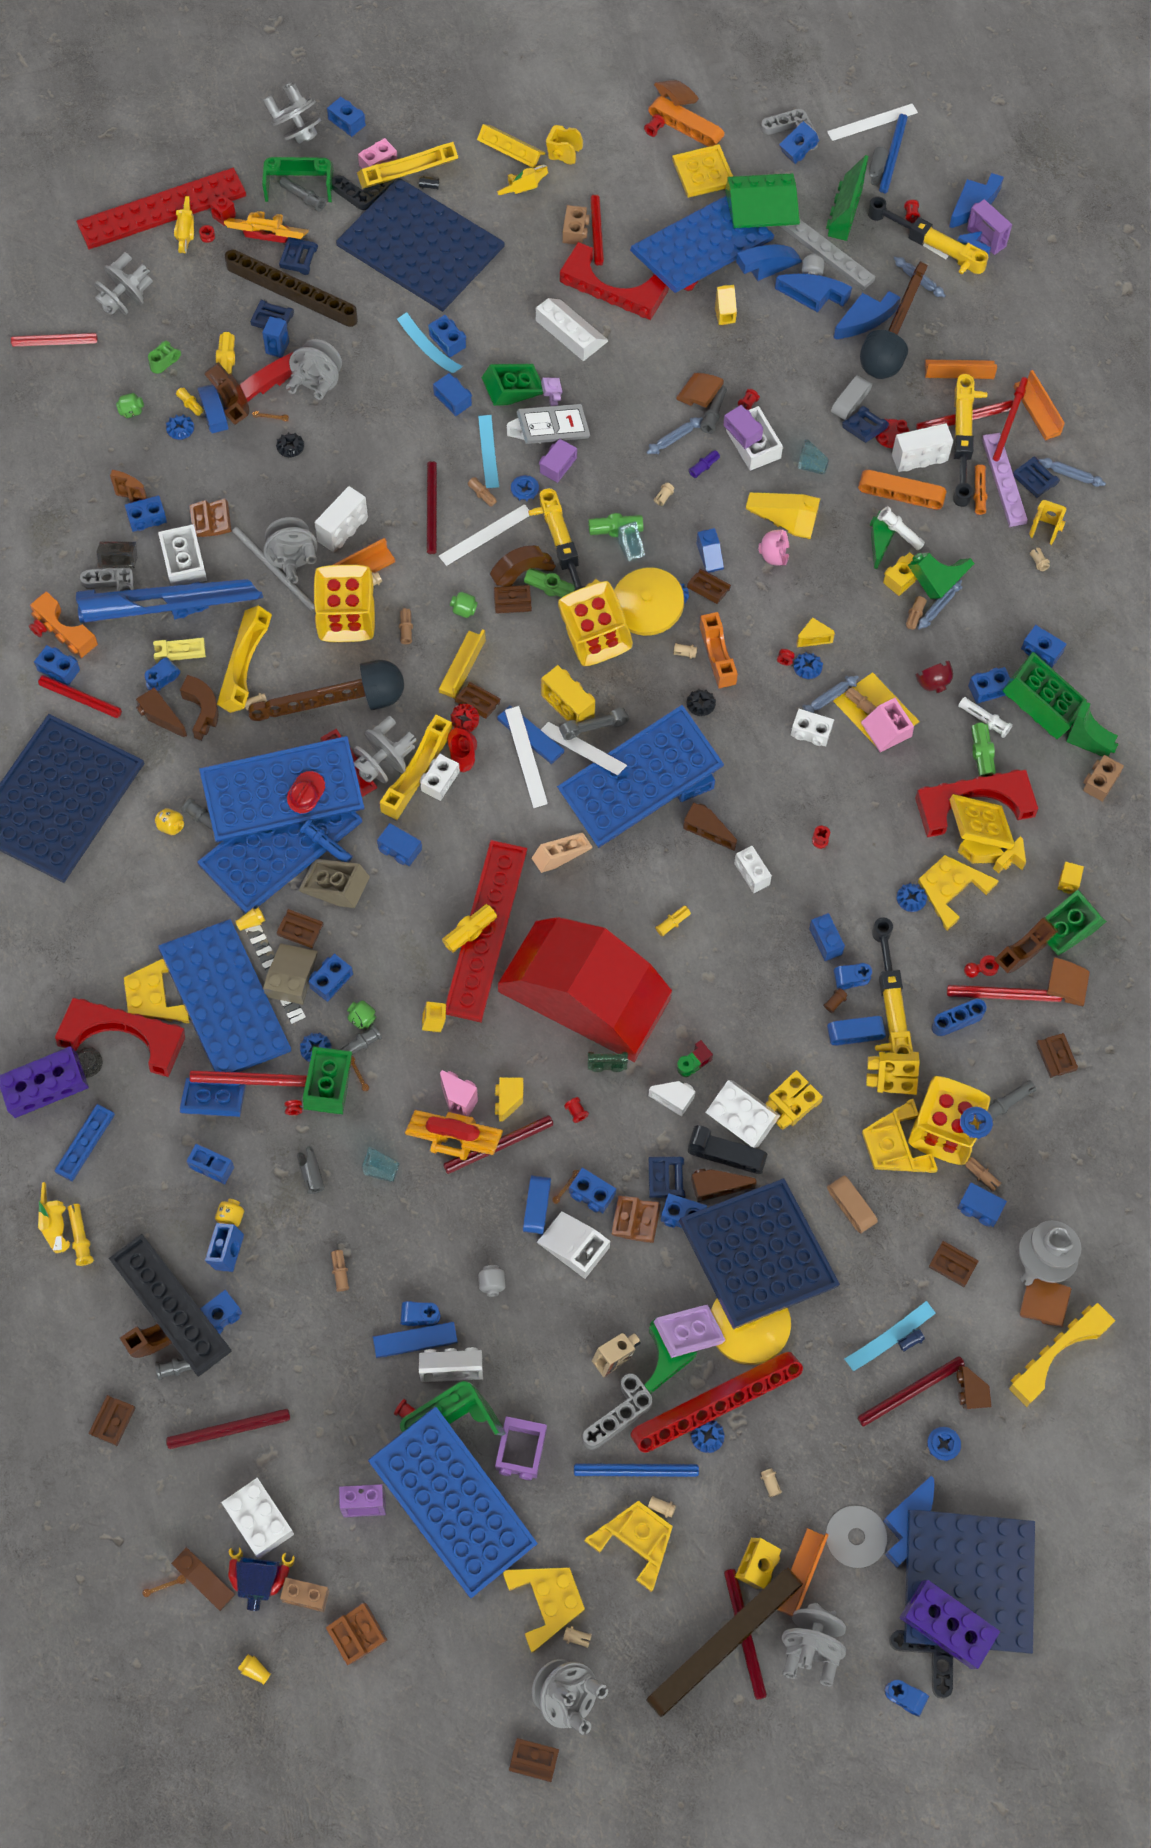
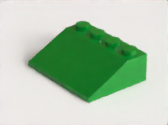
M867 155L845 174L843 181L840 180L838 191L840 193L835 195L834 203L836 206H832L830 212L832 219H828L826 229L829 230L828 237L844 241L848 240L863 190L869 157Z
M793 173L727 177L725 193L733 228L800 224L797 188Z
M1034 652L1028 656L1002 690L1009 699H1012L1021 710L1029 714L1036 723L1040 724L1055 739L1060 738L1071 728L1083 701L1087 702V699Z

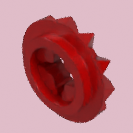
M459 704L453 708V712L450 715L454 728H463L466 731L472 732L478 726L479 713L470 704ZM464 713H466V717L471 719V721H465L463 724V720L458 718V716H464Z

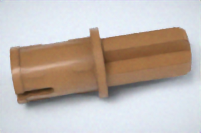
M476 477L469 480L468 486L475 491L478 498H482L491 507L497 503L496 498L488 491L489 489L482 485Z
M918 596L915 598L906 622L908 629L914 630L919 618L923 616L922 611L927 602L924 597Z
M404 608L400 611V641L402 644L412 643L411 629H413L411 610Z
M851 687L847 690L846 697L854 702L858 709L861 708L869 715L877 708L867 700V696H862L854 688Z
M974 1157L968 1159L965 1166L978 1177V1181L981 1180L994 1192L997 1188L991 1181L997 1187L1000 1186L1001 1182Z
M332 1251L331 1257L334 1269L332 1274L335 1275L336 1291L349 1290L346 1274L348 1268L345 1267L343 1251Z

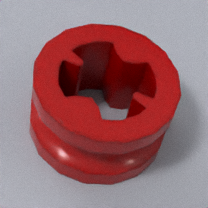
M204 225L200 228V239L203 242L210 243L215 239L212 226Z
M37 619L33 621L34 624L29 625L30 630L38 637H41L43 632H47L46 627Z
M788 649L779 650L777 661L785 666L792 665L795 654Z
M289 1100L284 1103V1106L287 1108L285 1109L286 1115H298L303 1112L302 1108H300L302 1106V1101Z

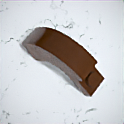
M219 362L205 371L204 374L220 393L225 404L224 413L236 425L248 416L249 405L243 390L231 373L228 374Z
M529 545L512 550L503 556L495 564L490 575L496 585L507 587L512 586L517 577L526 570L539 568L553 571L556 565L552 557L548 553L542 552L539 546Z
M187 675L180 692L182 699L193 702L201 708L200 715L192 731L194 738L202 741L204 735L208 734L210 726L215 728L217 726L219 718L218 706L210 687L202 680Z
M1043 917L1022 939L1013 945L1007 946L994 960L1006 973L1014 972L1037 955L1058 930Z
M158 1324L147 1329H140L136 1326L120 1337L128 1353L134 1358L151 1355L172 1344Z

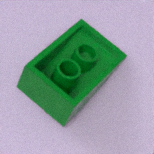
M490 364L481 377L494 406L511 405L544 394L541 380L534 364Z
M1077 890L1045 917L1058 930L1047 943L1059 956L1093 934L1107 921L1083 893Z
M313 1047L303 1094L304 1110L343 1115L352 1051Z

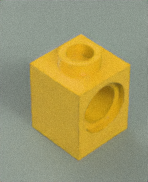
M1065 862L1061 870L1057 889L1067 894L1077 891L1080 887L1084 866Z
M426 1002L422 1013V1030L441 1032L446 1019V1004Z

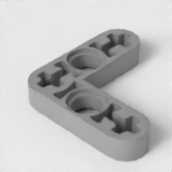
M795 109L765 118L761 123V131L766 135L792 128L796 129L803 121L814 131L815 129L806 112L802 109ZM786 120L788 123L782 124L779 121Z
M129 567L85 570L80 575L81 583L85 588L117 586V591H122L124 588L134 590V576ZM107 574L112 576V578L108 581H104L102 579V577ZM124 574H127V576H126L127 582H124V580H123Z

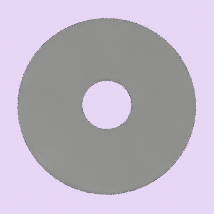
M848 1506L837 1511L828 1523L826 1533L829 1534L827 1538L828 1548L832 1555L842 1564L853 1568H863L874 1564L883 1555L887 1545V1531L881 1518L872 1510L863 1506ZM854 1528L861 1529L865 1534L864 1542L860 1545L852 1544L848 1539L850 1530Z

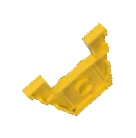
M944 855L919 878L918 883L922 889H925L929 902L931 901L937 916L940 917L944 928L948 931L960 919L947 906L955 896L971 882L987 895L999 881Z
M163 959L124 977L128 1013L140 1014L149 1019L159 1018L172 1022L174 1020L182 1021V1023L186 1024L190 1023L189 1015L184 1005L167 1007L163 973L169 971Z
M914 1099L908 1100L904 1105L896 1108L893 1112L862 1131L874 1169L937 1172L938 1169L932 1153L912 1158L900 1124L901 1121L919 1116Z
M637 1501L609 1523L599 1528L595 1533L589 1535L584 1542L600 1553L611 1537L615 1536L648 1561L636 1581L652 1592L673 1526L640 1501Z
M570 1568L505 1570L503 1572L509 1591L529 1583L531 1584L545 1626L525 1633L531 1653L535 1652L585 1610Z

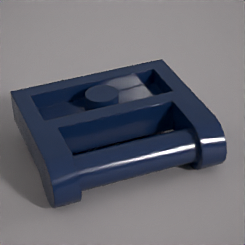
M288 237L279 263L280 268L308 275L314 253L318 249V245L315 242ZM308 249L304 263L300 264L303 250Z
M260 300L250 321L251 326L264 329L270 316L281 318L288 325L293 317L294 309L289 307L283 308L269 304L265 300Z
M862 406L857 413L842 422V426L845 430L866 443L886 430L889 422L885 419H880L871 413L867 407ZM864 418H868L877 425L873 426L872 424L864 420Z
M1035 456L1013 472V476L1036 498L1040 497L1051 487H1055L1060 481L1057 476H1053L1043 467Z
M683 1157L648 1158L649 1198H667L669 1193L685 1198V1190H683ZM669 1165L675 1166V1189L672 1190L669 1188Z

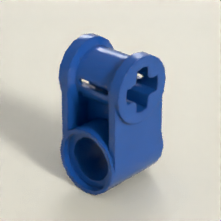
M169 658L161 659L155 666L145 672L147 689L151 690L155 687L159 691L168 683L174 681L180 675V670Z
M866 963L839 966L833 970L837 989L841 988L842 990L865 986L870 982L872 968Z
M412 1301L402 1302L401 1325L433 1326L440 1321L441 1315L436 1304ZM430 1311H433L434 1314L429 1318Z
M894 1680L885 1687V1695L890 1701L901 1706L909 1713L920 1717L929 1698L926 1693L901 1680ZM898 1686L900 1694L893 1695L894 1690L892 1688Z

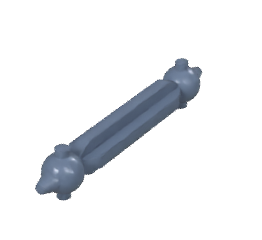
M894 257L896 266L902 268L906 274L912 277L916 267L911 263H906L902 257ZM924 274L920 284L928 291H932L936 297L945 298L946 295L943 288L937 287L936 283Z
M691 417L689 423L683 424L658 440L656 444H649L647 454H659V449H664L691 432L693 428H700L703 418Z
M1050 458L1039 459L1043 467L1051 468L1054 472L1084 483H1092L1095 487L1106 485L1099 476L1094 477L1091 473L1058 461L1052 462Z
M958 580L942 598H939L925 613V616L919 619V630L930 626L931 623L929 621H932L952 599L955 592L962 589V580Z
M846 676L845 682H840L812 701L811 705H803V710L814 713V710L821 709L846 692L849 687H856L859 676Z

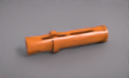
M980 464L974 468L975 493L973 499L975 501V513L983 515L986 513L988 495L986 493V466Z

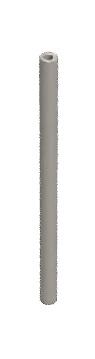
M235 527L232 532L315 613L314 603L292 581L289 584L286 575L278 567L271 565L266 560L264 553L238 527Z

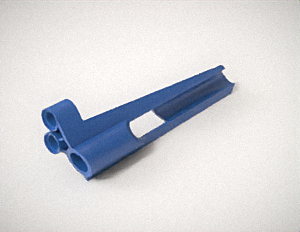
M248 579L96 593L95 589L76 592L80 623L263 598L262 592H259ZM162 598L167 604L143 607L134 602Z

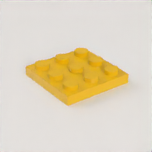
M720 144L672 155V161L688 198L726 189L727 177H733Z
M954 794L949 800L962 839L989 844L999 848H1013L1015 843L1001 805Z

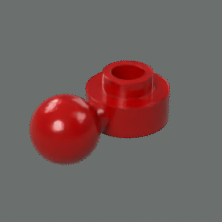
M987 955L981 959L978 965L973 962L966 964L964 967L965 975L970 978L976 977L979 972L986 976L995 975L999 970V964L994 960L996 957ZM991 965L993 968L987 969L986 966Z

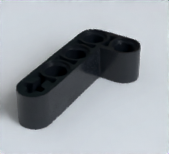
M700 1125L694 1126L688 1145V1153L693 1156L755 1174L763 1173L768 1155L763 1150L712 1136L710 1129Z

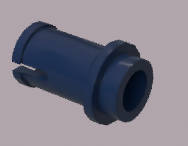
M913 1329L912 1333L897 1340L901 1350L905 1352L918 1343L922 1344L925 1337L920 1329Z

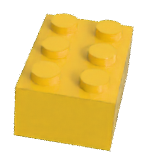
M557 665L541 678V696L566 721L575 720L577 723L595 718L594 697L590 693L587 694L581 684L570 677L567 670L561 669Z

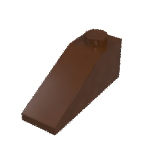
M155 687L136 698L138 705L136 709L141 716H145L148 721L181 737L187 736L185 727Z
M693 802L684 820L683 829L735 851L737 839L707 806Z
M699 1169L692 1174L691 1183L697 1202L755 1188L756 1179L713 1169Z
M187 1547L171 1563L219 1611L235 1596Z

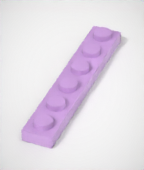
M1000 433L983 435L982 442L1009 527L1027 524L1028 520L1005 447L998 462L992 459L1001 435Z

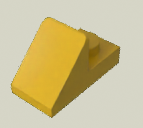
M1021 836L1014 842L1013 848L1007 849L995 862L993 869L997 873H1000L1003 869L1007 870L1012 863L1023 870L1026 858L1024 842Z

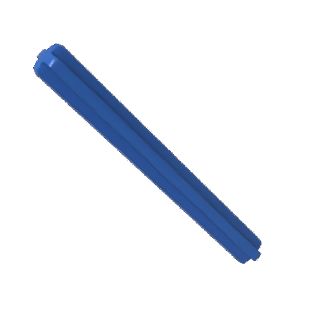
M900 114L898 117L879 188L881 193H887L908 118L906 114Z
M575 1464L574 1475L697 1477L699 1475V1466L697 1464Z

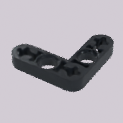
M337 175L332 178V189L358 209L367 210L389 188L394 180L362 190L345 177ZM374 189L379 191L377 194L371 193ZM348 191H355V192H356V193L353 194V195L347 194Z
M904 1630L893 1632L889 1643L894 1650L932 1653V1691L937 1698L945 1699L949 1697L953 1691V1656L933 1645V1649H930L931 1645L919 1648L916 1644L912 1643V1648L908 1647L909 1643H902L900 1647L898 1642H894V1639L898 1635H901V1639H904ZM938 1660H945L948 1663V1670L946 1672L938 1670ZM936 1675L949 1676V1679H944V1686L948 1687L944 1694H941V1690H937V1686L941 1685V1678L937 1679Z

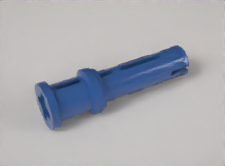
M311 819L305 822L300 829L301 834H306L312 839L314 844H320L341 862H350L353 856L330 839L324 829H319L312 823L313 820Z

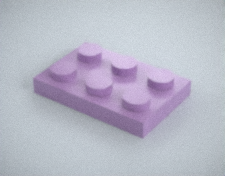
M708 1304L658 1317L654 1321L671 1358L720 1345L725 1341Z

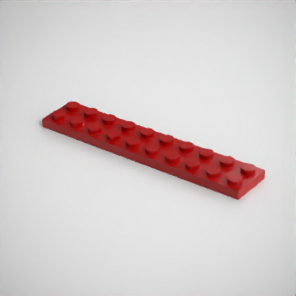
M233 167L79 219L76 222L88 250L177 220L176 210L184 209L185 196H189L190 211L195 214L210 209V203L221 194L233 201L245 197L246 191Z
M490 841L470 916L487 904L494 910L497 918L482 929L481 934L475 940L467 941L461 946L446 1001V1015L482 1023L527 855V848Z

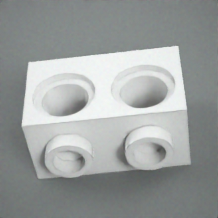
M798 709L792 726L791 736L797 740H806L814 745L826 747L834 719Z
M439 754L436 759L434 758L431 761L430 769L422 775L420 783L422 792L441 801L460 771L459 763ZM441 768H447V770H445V771H441V770H439V769H441ZM432 782L438 783L437 785H430Z
M753 846L736 853L734 864L753 893L770 885L772 875Z

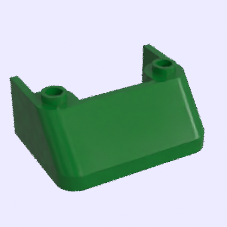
M267 158L263 165L262 180L265 202L269 200L270 175L327 176L328 202H332L333 162L328 158Z
M465 1381L459 1382L408 1414L400 1423V1429L403 1432L433 1407H437L449 1424L469 1412L477 1422L488 1421L495 1435L503 1436L506 1434L489 1403L473 1384Z

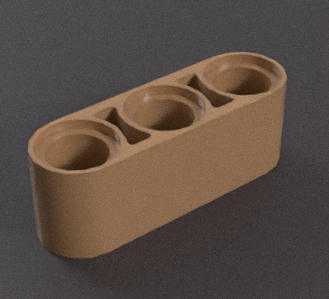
M845 1175L827 1186L832 1198L860 1234L878 1223L873 1211Z

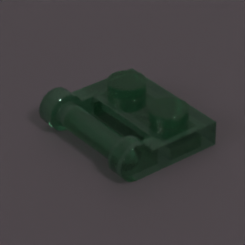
M588 1052V1070L593 1072H602L603 1070L622 1072L627 1070L628 1052H622V1054H594V1052Z

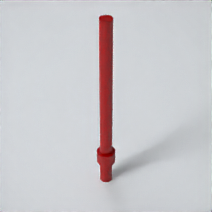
M1026 377L1021 378L1019 387L1015 390V398L992 458L996 462L1000 460L1019 404L1025 396V388L1028 382Z

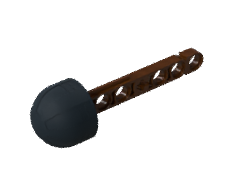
M921 261L911 277L888 331L874 330L870 332L860 351L862 368L868 375L876 379H885L896 375L902 368L908 355V346L898 336V333L928 267L927 264Z
M373 660L360 663L362 679L274 698L267 702L253 703L248 708L249 717L253 721L269 719V717L283 716L361 697L367 698L371 711L393 705L401 697L404 690V678L400 669L389 661ZM344 690H351L349 693H343ZM326 694H333L332 697H325ZM291 702L297 703L296 705H289ZM273 706L280 707L276 710L270 709ZM255 710H260V711H262V712L259 713V714H254V713H252V712L255 711Z

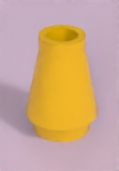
M253 907L235 922L239 930L242 931L262 925V922L266 920L260 908L254 909Z
M249 1654L238 1667L242 1671V1675L254 1679L263 1685L271 1675L255 1656L252 1657Z

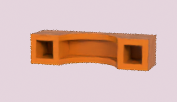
M47 591L30 604L32 609L31 615L34 619L44 623L43 625L48 632L56 634L55 636L60 643L67 644L72 654H77L82 658L98 645L95 635L83 624L69 627L58 621L62 612L59 602Z
M719 613L701 615L699 627L718 689L736 685L738 673L733 658L729 657L726 649L723 625Z

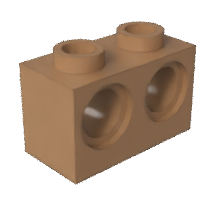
M567 205L562 243L577 245L578 242L583 244L584 238L587 239L588 228H585V226L589 225L590 215H587V207Z
M1106 755L1103 756L1101 761L1097 759L1092 768L1094 770L1093 774L1088 773L1083 782L1086 784L1083 791L1103 802L1121 774L1124 765Z
M286 1577L280 1600L282 1603L324 1612L330 1591L328 1587Z

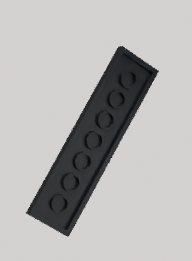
M143 1234L109 1258L197 1377L232 1352Z

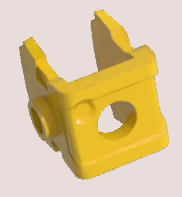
M554 125L546 139L549 159H558L570 165L575 164V151L579 152L583 148L581 133L576 128L565 129L564 126Z
M1042 500L1037 508L1038 511L1033 520L1029 535L1033 538L1039 521L1055 525L1056 527L1050 541L1052 545L1058 531L1062 532L1066 521H1063L1066 507ZM1052 511L1056 516H1051L1047 512Z

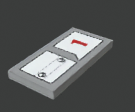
M581 404L518 409L517 411L526 444L558 441L559 438L563 441L587 439L591 436Z

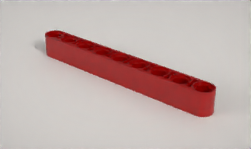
M782 1353L638 1425L632 1430L631 1438L641 1452H650L801 1375L803 1366L793 1353Z

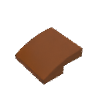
M670 80L655 82L654 84L661 96L670 97L675 106L694 104L699 99L688 86L680 81Z
M694 373L676 399L690 406L695 403L707 408L724 384V380L709 374Z
M112 469L110 477L117 496L129 498L130 503L147 499L144 485L140 481L126 473Z
M225 498L212 503L204 500L189 505L192 525L194 524L197 537L215 536L232 532L228 501Z
M1054 957L1047 994L1065 998L1064 1002L1084 1006L1090 971L1069 961Z
M618 1196L611 1234L621 1238L654 1243L661 1204L659 1202L642 1201L637 1197Z
M1035 1279L1031 1285L1026 1286L1020 1316L1039 1320L1043 1324L1063 1327L1072 1289L1059 1283Z
M362 1603L350 1613L341 1616L326 1627L347 1665L352 1664L387 1641L386 1636L366 1603Z

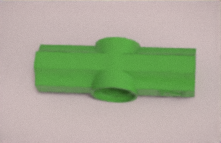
M619 513L610 514L607 518H595L588 521L590 535L609 534L612 537H620L627 532L643 531L642 515L622 516Z
M533 568L527 571L524 583L544 590V593L548 596L556 595L562 598L575 589L574 584L561 580L557 574H546Z
M977 723L971 727L974 743L973 758L977 761L979 776L988 777L996 773L993 759L995 754L994 744L990 741L988 724Z

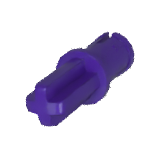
M714 450L706 457L700 458L699 462L689 469L690 475L693 478H697L703 471L709 470L710 466L720 458L718 451Z

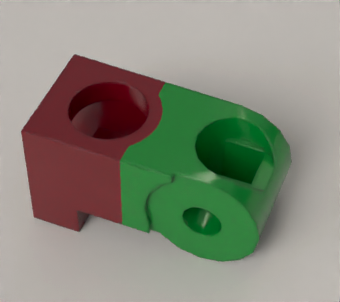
M702 1040L695 1044V1051L688 1056L680 1057L678 1060L677 1071L681 1076L689 1077L713 1060L712 1052Z

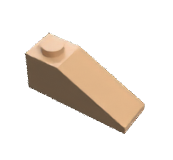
M582 832L541 844L532 856V860L540 872L543 873L556 869L591 850L592 845Z

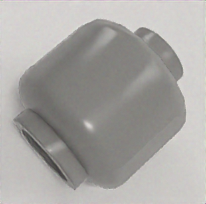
M818 254L806 256L802 264V274L822 276L825 265L823 258Z
M484 1266L483 1270L478 1273L479 1289L481 1292L487 1293V1296H498L499 1292L505 1289V1273L499 1266Z

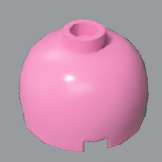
M773 530L766 533L758 547L763 559L771 565L787 564L789 554H785L786 548H789L787 532Z

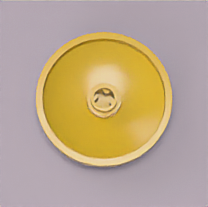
M642 568L635 570L623 577L614 589L631 633L643 636L662 633L671 628L683 612L684 594L682 587L672 574L662 569Z
M718 1298L711 1308V1312L725 1338L723 1344L716 1345V1347L725 1357L734 1362L744 1365L762 1364L776 1357L788 1341L791 1331V1317L788 1308L734 1330Z

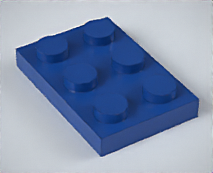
M186 1078L180 1113L240 1117L246 1084L190 1082L189 1078Z

